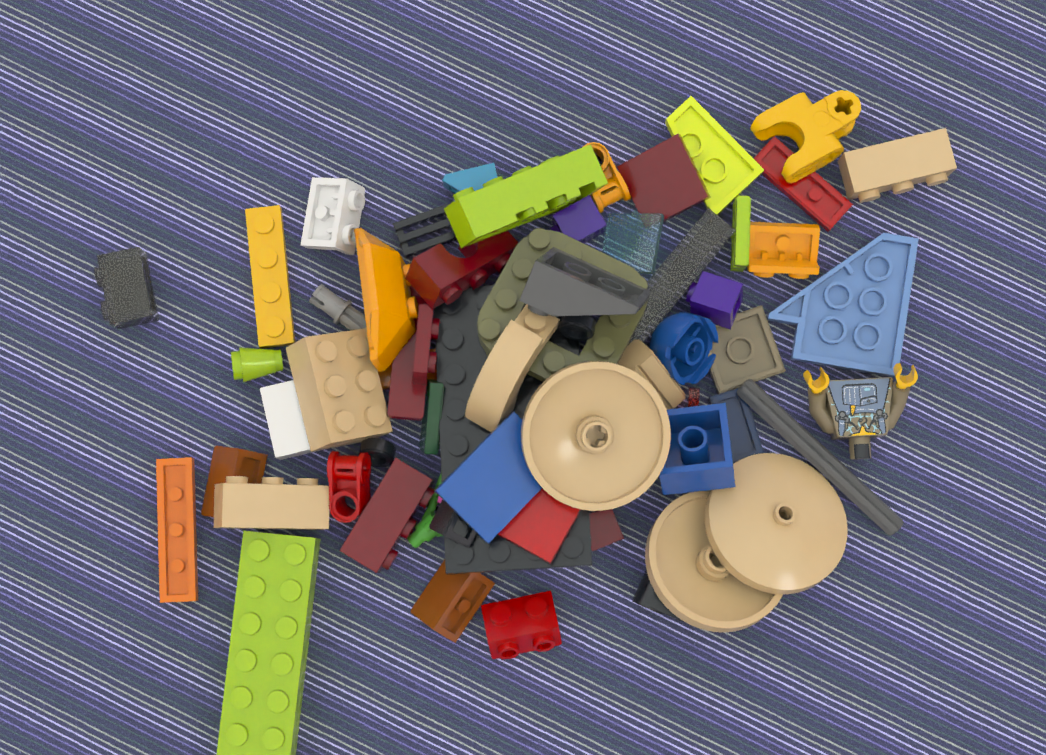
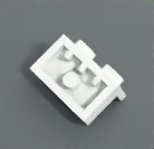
M312 177L300 245L308 249L337 250L347 255H354L356 248L354 229L359 228L361 213L365 205V188L346 178Z

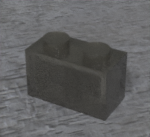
M140 247L97 255L99 266L94 267V274L97 285L103 287L105 300L101 301V311L104 320L109 321V324L117 329L159 321L147 253Z

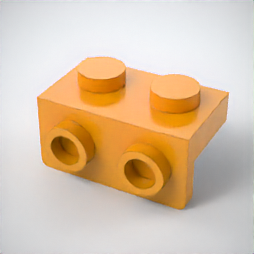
M750 222L749 265L747 270L753 272L755 276L764 278L773 277L774 273L788 274L789 277L796 279L809 278V275H818L820 269L817 263L820 226L818 224Z

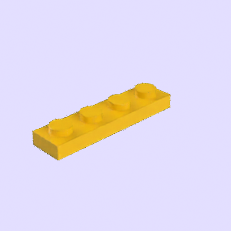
M280 205L245 209L259 348L292 345L295 343L282 208Z

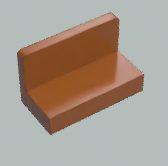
M215 446L201 515L214 517L215 484L226 483V476L248 477V483L261 484L268 455L239 448Z
M444 560L412 607L411 613L431 629L456 643L495 585V582L481 573L447 575Z

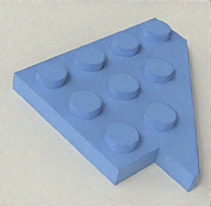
M883 233L767 315L768 321L796 325L790 360L895 378L893 368L895 364L900 363L919 238Z

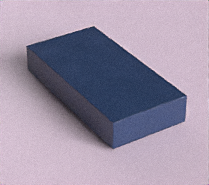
M738 388L708 398L710 405L726 403L733 464L745 457L764 453L750 406L737 395Z

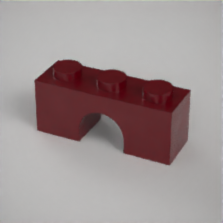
M509 231L464 248H461L459 245L458 249L466 258H459L450 254L439 243L413 258L405 279L431 309L444 302L451 304L466 289L470 287L476 289L484 284L492 274L496 272L501 274L519 242Z

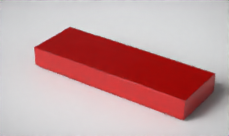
M773 136L754 157V160L764 169L762 175L829 232L853 204L815 171L794 183H788L781 173L786 160L795 153Z

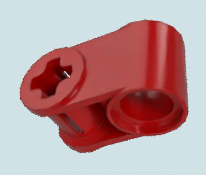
M331 451L327 461L329 509L332 516L339 522L348 523L355 520L362 514L371 499V458L367 452H361L359 456L341 455L339 451ZM345 496L353 499L356 509H351L347 506L344 499Z

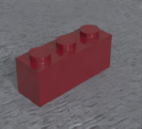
M395 458L339 551L375 573H380L382 568L389 570L399 554L394 548L400 538L403 537L407 540L418 522L413 519L418 508L421 506L425 509L434 496L435 489L431 487L435 481Z

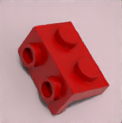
M551 591L481 605L492 659H512L521 653L531 651L545 652L551 650L554 646L562 644Z

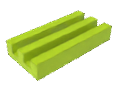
M737 195L733 201L730 271L743 272L749 265L750 196Z

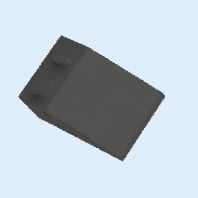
M553 247L535 261L519 301L528 304L530 311L541 316L636 314L649 300L652 291Z

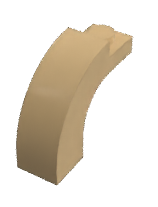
M526 304L515 321L511 320L490 352L474 384L466 407L465 417L492 432L513 411L524 378L543 347L558 328L560 319L551 315L541 316L535 314L528 309V304Z

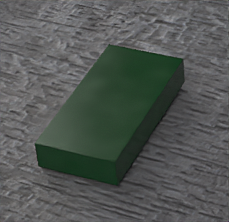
M427 379L419 449L424 454L437 455L439 450V423L442 417L444 384L437 382V379Z

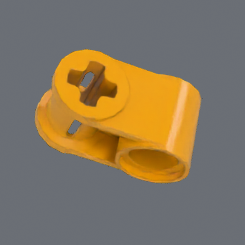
M591 142L583 147L591 144L594 153L602 161L601 168L608 182L607 185L590 195L597 209L602 213L605 207L622 199L628 201L631 197L627 185L621 174L617 171L606 147L600 143Z

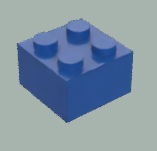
M726 403L668 409L667 413L671 429L670 449L665 465L659 475L663 495L736 487Z

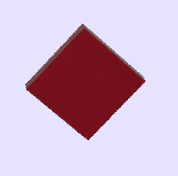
M680 134L674 135L617 166L646 229H651L711 198Z

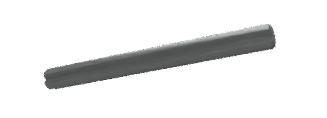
M748 379L738 388L737 395L885 533L891 536L900 530L904 523L903 519L752 379Z

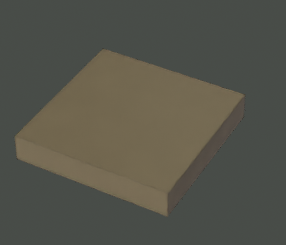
M762 305L737 313L731 330L715 325L718 333V343L713 342V347L708 357L716 354L709 372L717 394L737 389L748 379L758 382L786 371Z

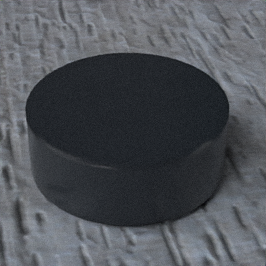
M589 315L560 316L558 331L569 339L585 341L593 337L596 321Z
M368 438L361 442L359 454L361 452L369 453L371 466L387 467L394 461L396 448L392 443L384 439Z

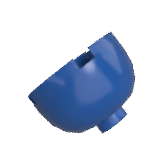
M680 312L667 316L654 330L650 340V349L667 369L670 377L678 384L685 385L687 382L691 384L698 383L708 373L716 357V354L708 357L710 350H712L713 342L718 343L716 326L710 319L696 314Z

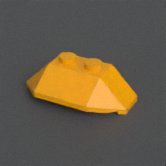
M356 228L354 229L369 356L372 364L378 372L386 371L415 333L414 318H418L419 307L416 297H411V284L405 279L411 264L406 265L398 251L364 229Z

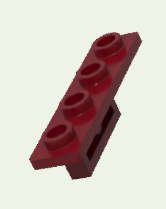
M410 286L411 297H416L419 307L418 318H414L416 331L393 360L387 415L389 418L421 421L424 416L427 374L435 373L437 352L430 351L431 339L438 340L440 318H433L434 309H431L417 291Z

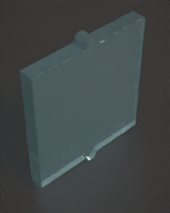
M634 210L632 213H609L602 253L631 266L639 274H654L664 215L639 213L637 210Z

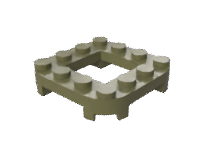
M536 228L517 244L479 312L477 328L480 344L488 357L506 326L511 320L515 321L526 305L519 300L535 261L553 247L645 289L648 287L647 281L631 266L557 231ZM647 302L636 314L601 315L596 323L593 337L587 340L579 356L548 341L527 374L544 382L560 369L579 362L607 361L618 364L637 326L644 317Z

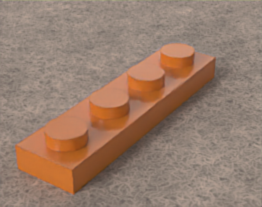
M194 458L156 459L160 603L198 601Z

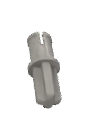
M320 284L312 294L314 297L309 299L311 304L332 317L334 324L341 323L349 330L366 328L365 315L351 306L352 301L348 300L346 302L325 287V285Z

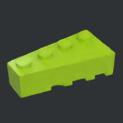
M590 144L563 156L552 157L536 167H524L504 180L502 176L484 183V188L474 191L473 187L461 190L453 195L455 201L444 208V211L460 247L464 248L561 211L584 197L593 194L607 185L608 182Z

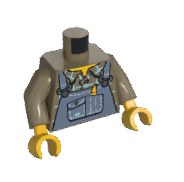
M900 363L895 364L893 368L897 380L894 382L892 377L829 380L827 373L822 367L819 369L821 372L820 377L812 380L810 372L806 370L803 373V377L809 386V413L822 431L830 434L832 440L849 439L850 460L871 458L870 438L886 436L888 431L895 427L906 406L910 386L914 385L918 379L914 365L911 366V372L908 375H900L902 372Z

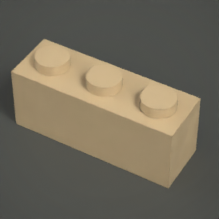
M946 128L844 152L837 161L848 200L859 198L860 203L875 200L880 197L881 192L893 190V194L911 191L914 189V184L926 182L927 186L948 181L947 176L957 169Z
M226 476V483L215 484L213 528L329 529V486L318 485V479L298 478L297 485L283 484L284 478L262 477L261 484L248 483V477Z

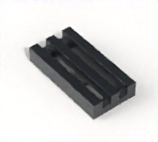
M451 203L393 223L405 258L424 252L439 243L443 245L457 240L454 231L416 245L408 246V241L451 226L448 218L405 234L403 230L446 215L444 208Z

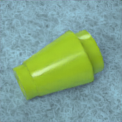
M239 347V351L231 352L234 380L243 379V382L276 373V371H283L281 350Z

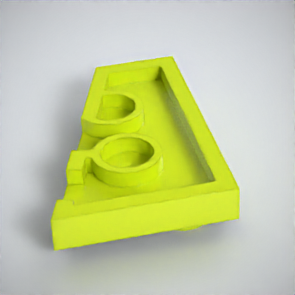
M692 96L666 118L665 124L671 136L681 135L711 198L705 200L704 203L713 220L737 195H740L763 173L764 169Z

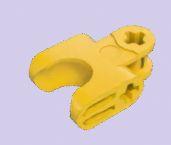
M840 90L813 104L806 93L802 92L759 114L753 121L750 129L755 137L761 141L773 136H787L796 142L799 151L792 154L786 160L781 173L788 183H794L831 163L842 154L844 147L838 139L852 132L855 120L861 111V103L854 93Z

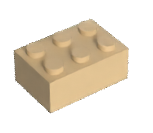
M366 328L308 336L286 347L311 452L361 443L365 439L379 438L393 432L390 418L387 415L388 410L378 370L370 361Z

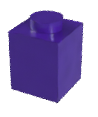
M588 195L552 215L554 226L550 227V230L563 233L585 244L606 231L607 224L591 196Z
M702 271L698 283L692 282L688 290L686 302L690 303L691 314L708 318L713 324L731 330L743 301V284Z

